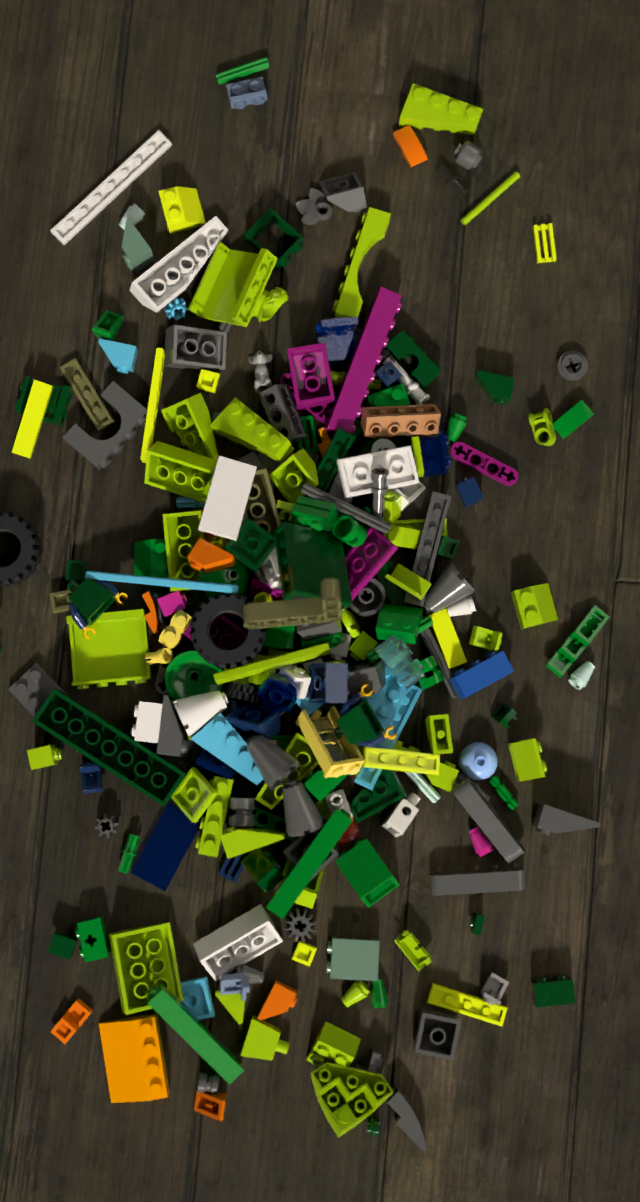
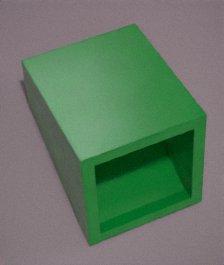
M367 838L356 842L354 848L348 852L341 853L335 861L368 908L400 885Z

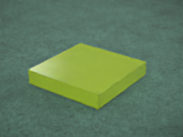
M192 767L171 798L192 823H197L218 792L197 768Z

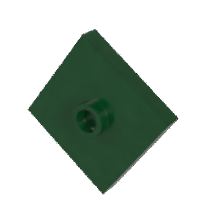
M247 518L239 529L237 540H230L224 550L257 572L275 549V539L273 535Z

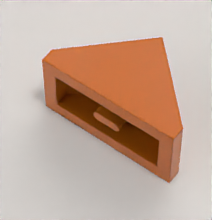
M196 1090L194 1111L218 1121H223L227 1094L218 1093L214 1095L207 1091L199 1093Z

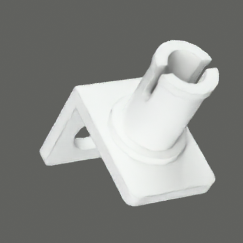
M343 789L332 792L325 797L331 815H333L336 809L339 811L344 809L351 814L350 819L353 818Z

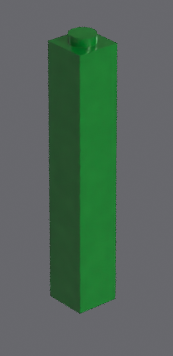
M344 809L340 811L335 810L266 908L281 919L284 918L353 821L350 819L351 814Z
M162 983L149 990L147 993V1003L229 1084L244 1071L242 1063Z

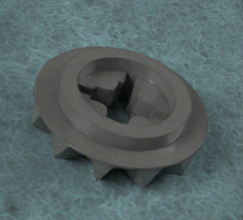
M577 351L565 352L557 363L558 372L562 378L568 379V381L579 380L586 374L588 368L586 358ZM570 361L572 362V364H579L575 367V372L572 371L571 368L566 369V367L569 366Z

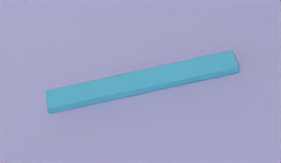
M87 571L85 579L238 593V586L233 584L99 571Z

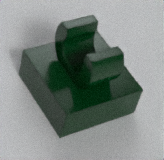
M504 702L490 716L494 721L506 728H510L508 722L511 719L517 720L515 710Z

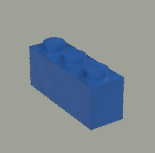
M494 651L486 655L487 660L481 662L479 659L469 664L470 669L465 671L462 668L453 673L455 677L451 678L450 682L460 700L514 672L504 651L500 653Z

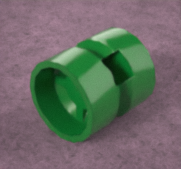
M341 515L333 523L332 533L334 536L349 546L358 547L366 540V527L349 515Z
M433 655L411 666L415 676H419L418 682L422 690L445 680L441 670L436 668L438 664ZM431 670L433 676L426 679L424 673Z

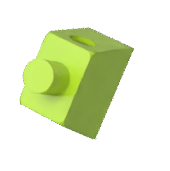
M252 1016L241 1056L273 1060L275 1051L287 1054L290 1043L279 1039L281 1029L264 1020L257 1019L256 1016Z

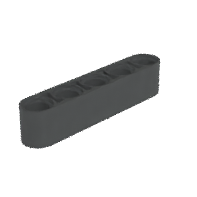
M468 777L452 788L455 797L508 863L525 852L524 847Z
M524 869L429 875L430 894L434 896L526 890Z

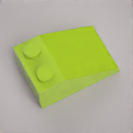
M230 826L223 830L224 833L220 836L225 853L229 859L280 841L286 837V833L284 831L241 826L237 828V826Z

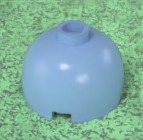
M474 742L467 745L461 751L459 766L461 771L470 779L482 781L494 774L498 758L495 751L489 745L483 742Z

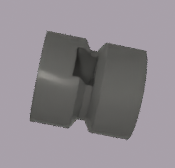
M230 797L229 808L232 810V813L229 814L228 825L254 826V815L251 811L255 808V798Z

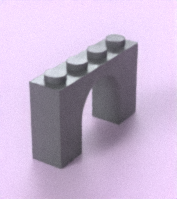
M114 381L103 391L101 397L119 412L121 416V426L117 434L107 440H97L89 436L77 424H74L63 436V439L99 471L110 464V458L123 449V444L127 439L131 440L136 434L135 430L139 425L143 426L146 423L147 409Z

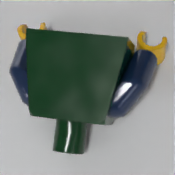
M87 578L79 584L73 579L67 585V589L72 592L69 596L71 602L69 609L72 619L80 629H83L82 635L89 639L86 636L87 630H91L95 635V630L88 627V624L91 626L114 601L118 605H123L124 603L119 599L120 596L128 599L127 594L119 593V590L106 580H91Z
M364 684L361 692H356L344 703L340 711L341 717L337 720L339 727L334 729V733L339 739L346 737L350 744L357 743L361 746L373 747L385 741V738L394 739L397 733L389 735L388 731L394 729V726L388 725L384 730L366 698L363 699L364 696H370L373 692L372 690L368 694L364 693V687L369 685Z

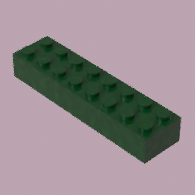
M57 688L52 690L32 720L33 723L163 807H165L186 775V771L141 742L134 741L133 737Z

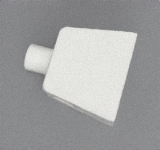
M411 792L407 799L399 800L381 826L395 837L403 835L419 811L415 806L420 801V797ZM402 809L406 810V815L402 813Z

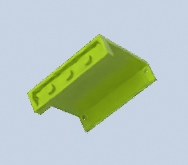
M218 242L188 309L199 318L247 327L278 258L267 249L261 248L259 254L231 250L222 242Z

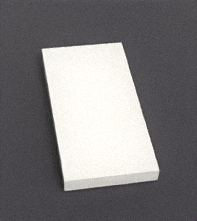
M411 445L337 460L345 498L373 493L371 490V485L373 484L371 472L374 468L389 470V476H387L388 490L419 483Z
M219 456L198 530L237 540L256 466Z

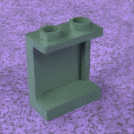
M332 936V941H328V953H331V961H327L326 973H330V979L378 981L379 938L353 939Z

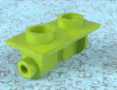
M408 929L403 930L394 940L418 971L433 961L425 948L418 946L420 942L413 935L412 931L409 932Z

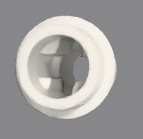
M470 596L448 606L447 610L451 617L472 614V612L476 611L473 598Z

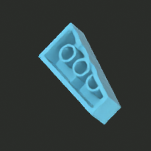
M219 713L191 737V740L254 784L258 785L263 780L261 773L246 748L248 743L226 720L222 713Z

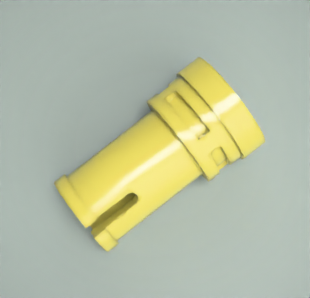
M162 648L157 652H149L145 655V659L151 660L146 661V663L149 665L170 663L173 659V653L169 648Z

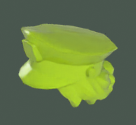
M276 287L269 292L264 288L252 317L258 318L259 323L260 321L270 320L278 308L287 302L288 295L286 291Z

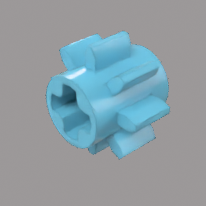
M176 297L164 307L169 319L173 317L177 321L185 317V311L188 310V307L183 298L178 299Z

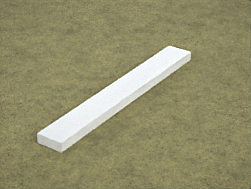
M158 130L50 230L51 233L65 245L169 149L172 143Z

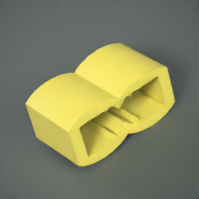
M183 610L176 612L171 619L170 626L166 627L160 634L159 642L171 650L177 648L193 618Z

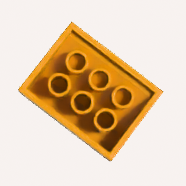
M157 1013L99 1023L111 1103L150 1101L168 1097L170 1089Z

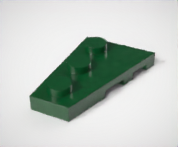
M383 769L373 789L370 790L366 787L362 789L349 804L356 823H359L405 798L407 794L395 771Z

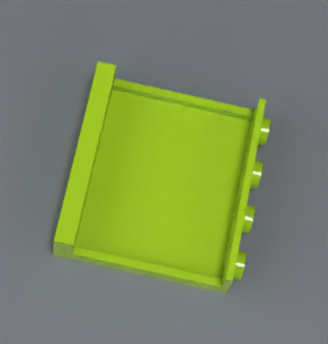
M144 609L103 613L91 626L87 625L95 630V635L91 630L86 631V636L89 639L83 637V629L77 626L72 616H66L70 633L73 671L72 686H77V689H88L89 685L96 684L98 688L108 687V683L116 682V686L128 685L127 681H135V684L147 683V679H151L150 665L146 663L150 659H145V655L149 653L147 622L144 617L146 611Z

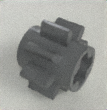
M104 814L103 820L100 818L96 819L99 825L94 829L100 830L99 836L106 834L107 838H110V832L116 834L118 831L115 829V826L120 823H115V815L108 818L107 814ZM109 821L111 829L104 830L105 825L103 822Z

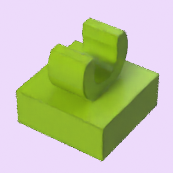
M278 500L276 508L282 509L279 513V518L284 520L285 515L289 514L288 521L293 522L291 510L294 504Z

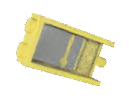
M331 706L325 717H320L322 713L319 709L315 710L311 717H309L306 710H302L295 723L303 732L324 772V777H339L341 775L358 773L365 760L356 744L348 743L346 737L339 739L335 736L334 729L339 727L337 720L340 718L335 706Z

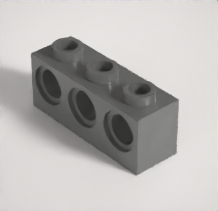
M275 384L259 393L268 422L273 428L285 436L291 444L306 437L287 384Z

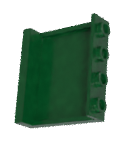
M283 522L273 531L284 600L290 601L296 595L308 598L322 597L321 581L337 579L340 588L341 612L352 604L344 547L340 539L335 537L334 534L288 522Z

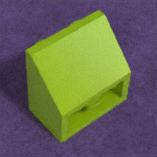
M536 738L508 743L517 781L521 782L545 777L544 772H547L545 761H541L540 753H542L540 742H536Z
M325 1021L306 1060L317 1067L327 1062L349 1067L355 1058L361 1038Z

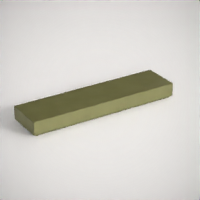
M74 358L60 366L59 368L98 432L115 423L77 359Z

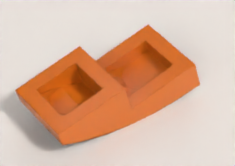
M410 125L393 132V137L401 148L402 154L410 167L427 160V155Z
M148 591L142 596L151 612L144 615L152 632L156 634L159 630L158 612L154 599Z
M78 998L50 1032L66 1044L93 1010Z

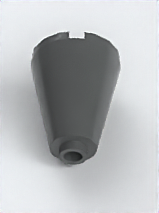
M451 562L426 594L423 606L429 613L432 611L437 613L473 594L476 588L464 576V573Z
M253 735L247 741L248 745L246 748L271 790L284 783L283 779L287 776L290 777L300 765L296 758L262 735Z
M296 779L286 781L282 789L288 836L304 835L303 831L310 829V832H314L324 825V818L302 782Z

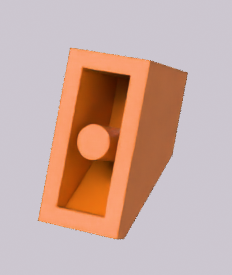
M201 538L187 556L190 566L198 572L210 573L235 565L232 554Z
M275 980L258 1013L257 1019L263 1020L287 1012L290 1007L293 1008L298 1000L296 996L297 990Z

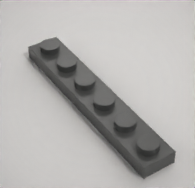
M434 491L432 492L412 569L413 573L428 582L430 581L451 496ZM406 592L404 603L423 607L426 594L420 600Z

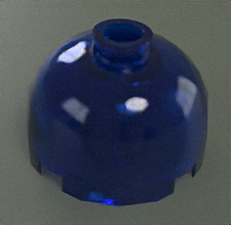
M283 673L268 676L258 691V696L263 700V706L275 713L290 711L297 702L299 694L296 682Z

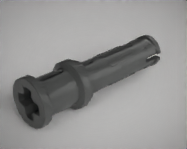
M374 468L371 472L373 475V484L371 485L373 492L372 515L384 521L385 493L388 491L387 476H389V470Z

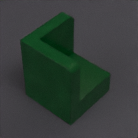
M56 931L53 933L48 953L70 960L73 957L79 938Z

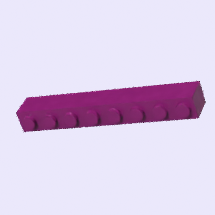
M380 287L377 290L325 426V431L335 434L339 427L351 434L354 433L356 424H354L355 418H359L362 412V406L360 405L362 400H366L368 396L369 382L372 383L376 375L374 368L375 365H379L383 355L380 352L382 347L385 348L388 343L389 337L387 334L394 327L396 320L393 318L402 306V302H400L402 295L384 287Z

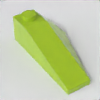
M201 393L161 410L169 429L173 433H177L183 447L187 446L191 452L218 460L213 429L210 426L209 410Z

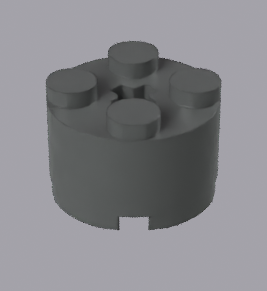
M372 578L352 600V604L349 606L350 610L362 617H369L378 613L384 605L386 598L383 585ZM364 592L371 596L368 601L361 599Z

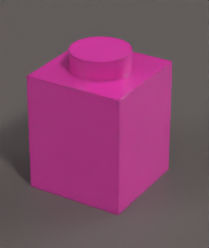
M180 591L157 599L165 618L173 616L179 610H187L186 605L189 604L185 593L181 594Z

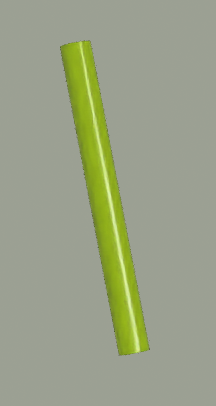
M515 171L465 215L460 220L461 223L467 225L520 178L519 173Z

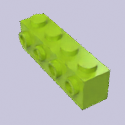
M215 775L214 779L209 781L218 794L206 809V818L202 817L200 829H203L202 837L198 836L196 848L199 849L198 854L213 857L219 856L222 842L220 836L224 832L235 779Z

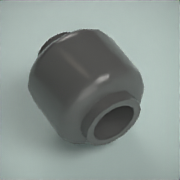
M470 141L464 142L463 145L459 143L454 151V154H456L455 162L467 170H470L472 167L475 169L483 156L480 154L481 149Z

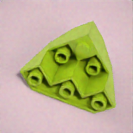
M329 1062L310 1073L317 1100L338 1138L371 1115L393 1094V1090L381 1074Z

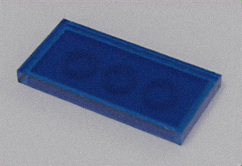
M168 804L131 873L166 891L200 828L201 820H198L197 823H192L182 810Z

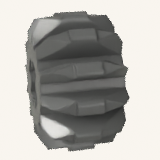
M296 908V915L290 911L289 916L292 919L285 918L284 922L291 924L284 926V930H291L287 934L288 937L295 934V942H297L298 936H301V941L305 942L304 935L311 939L312 934L309 931L316 932V928L311 925L317 924V921H310L314 914L310 913L306 916L307 909H304L303 914H300L299 908ZM298 921H301L303 924H306V926H303L302 930H300L299 927H295V924H298Z

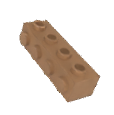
M436 404L362 407L360 428L364 437L369 438L438 434L441 413Z

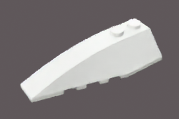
M215 216L134 280L130 287L131 293L142 305L156 313L185 291L215 250L218 242L226 235L228 229Z

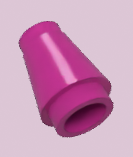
M479 827L469 831L476 854L478 853L482 857L494 850L493 844Z

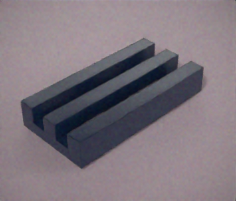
M253 850L247 852L245 858H246ZM242 854L236 856L228 873L224 871L231 858H226L218 874L236 883L244 868L242 863L235 877L231 876Z

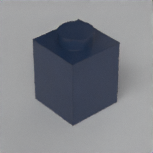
M465 477L458 481L459 484L456 485L455 489L464 508L482 501L484 497L474 477L471 479Z

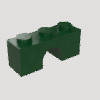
M402 330L386 345L385 350L390 352L398 363L406 357L413 358L417 362V368L411 373V378L420 384L419 387L424 390L440 376L441 367L435 360L431 361L428 358V353L422 346L418 347L414 343L415 339L410 333H405Z

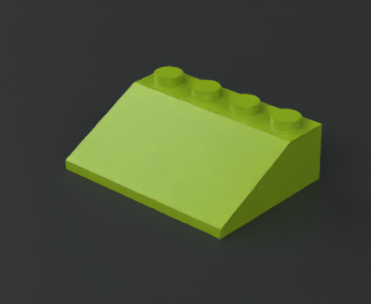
M170 922L109 933L121 1007L125 1015L153 1009L147 1003V993L152 987L158 986L160 983L180 1002L184 1001Z

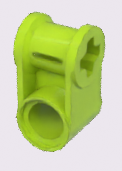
M545 408L542 412L536 414L530 413L528 418L535 441L544 446L553 445L556 441V434L549 409ZM547 432L549 437L547 441L543 442L542 436Z

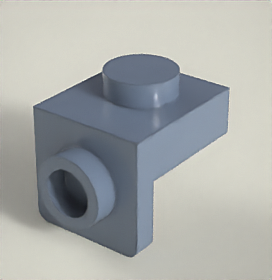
M244 973L220 975V995L240 993L241 1000L246 1001V993L250 992L249 981H245Z

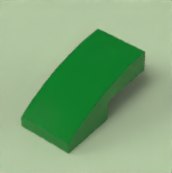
M581 400L555 421L553 427L565 439L592 417L594 413Z

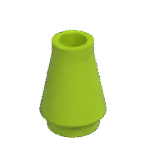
M355 981L346 994L341 997V1000L346 1007H349L368 997V993L371 990L365 981Z

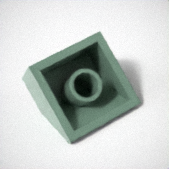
M128 219L121 246L124 252L122 257L129 270L134 269L136 274L154 263L155 259L149 245L130 219Z

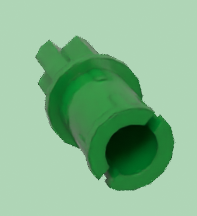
M129 833L124 850L121 851L123 855L118 871L123 873L129 872L133 857L137 855L135 852L141 837Z

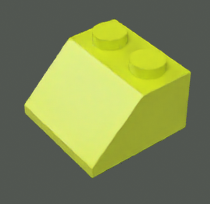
M176 186L159 191L170 234L206 224L197 189Z

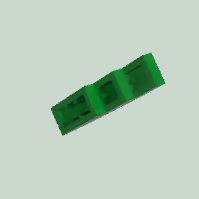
M594 605L545 666L561 678L610 617Z

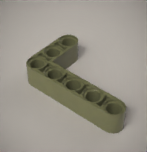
M337 579L321 581L322 597L246 604L243 606L244 627L247 629L338 621L342 618L339 581Z

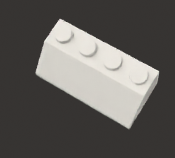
M260 904L193 943L200 962L216 981L220 979V975L232 972L236 969L237 965H244L280 944L283 940L268 913Z

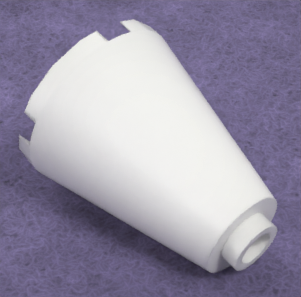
M219 690L177 699L172 701L177 710L188 736H191L227 708L226 703H229L224 692L220 693Z

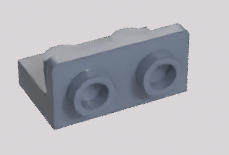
M263 77L226 84L231 109H242L246 105H260L267 101Z

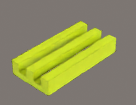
M548 223V225L541 224L540 226L533 225L537 263L556 261L552 223ZM539 230H541L544 258H541ZM546 230H548L551 257L548 254Z

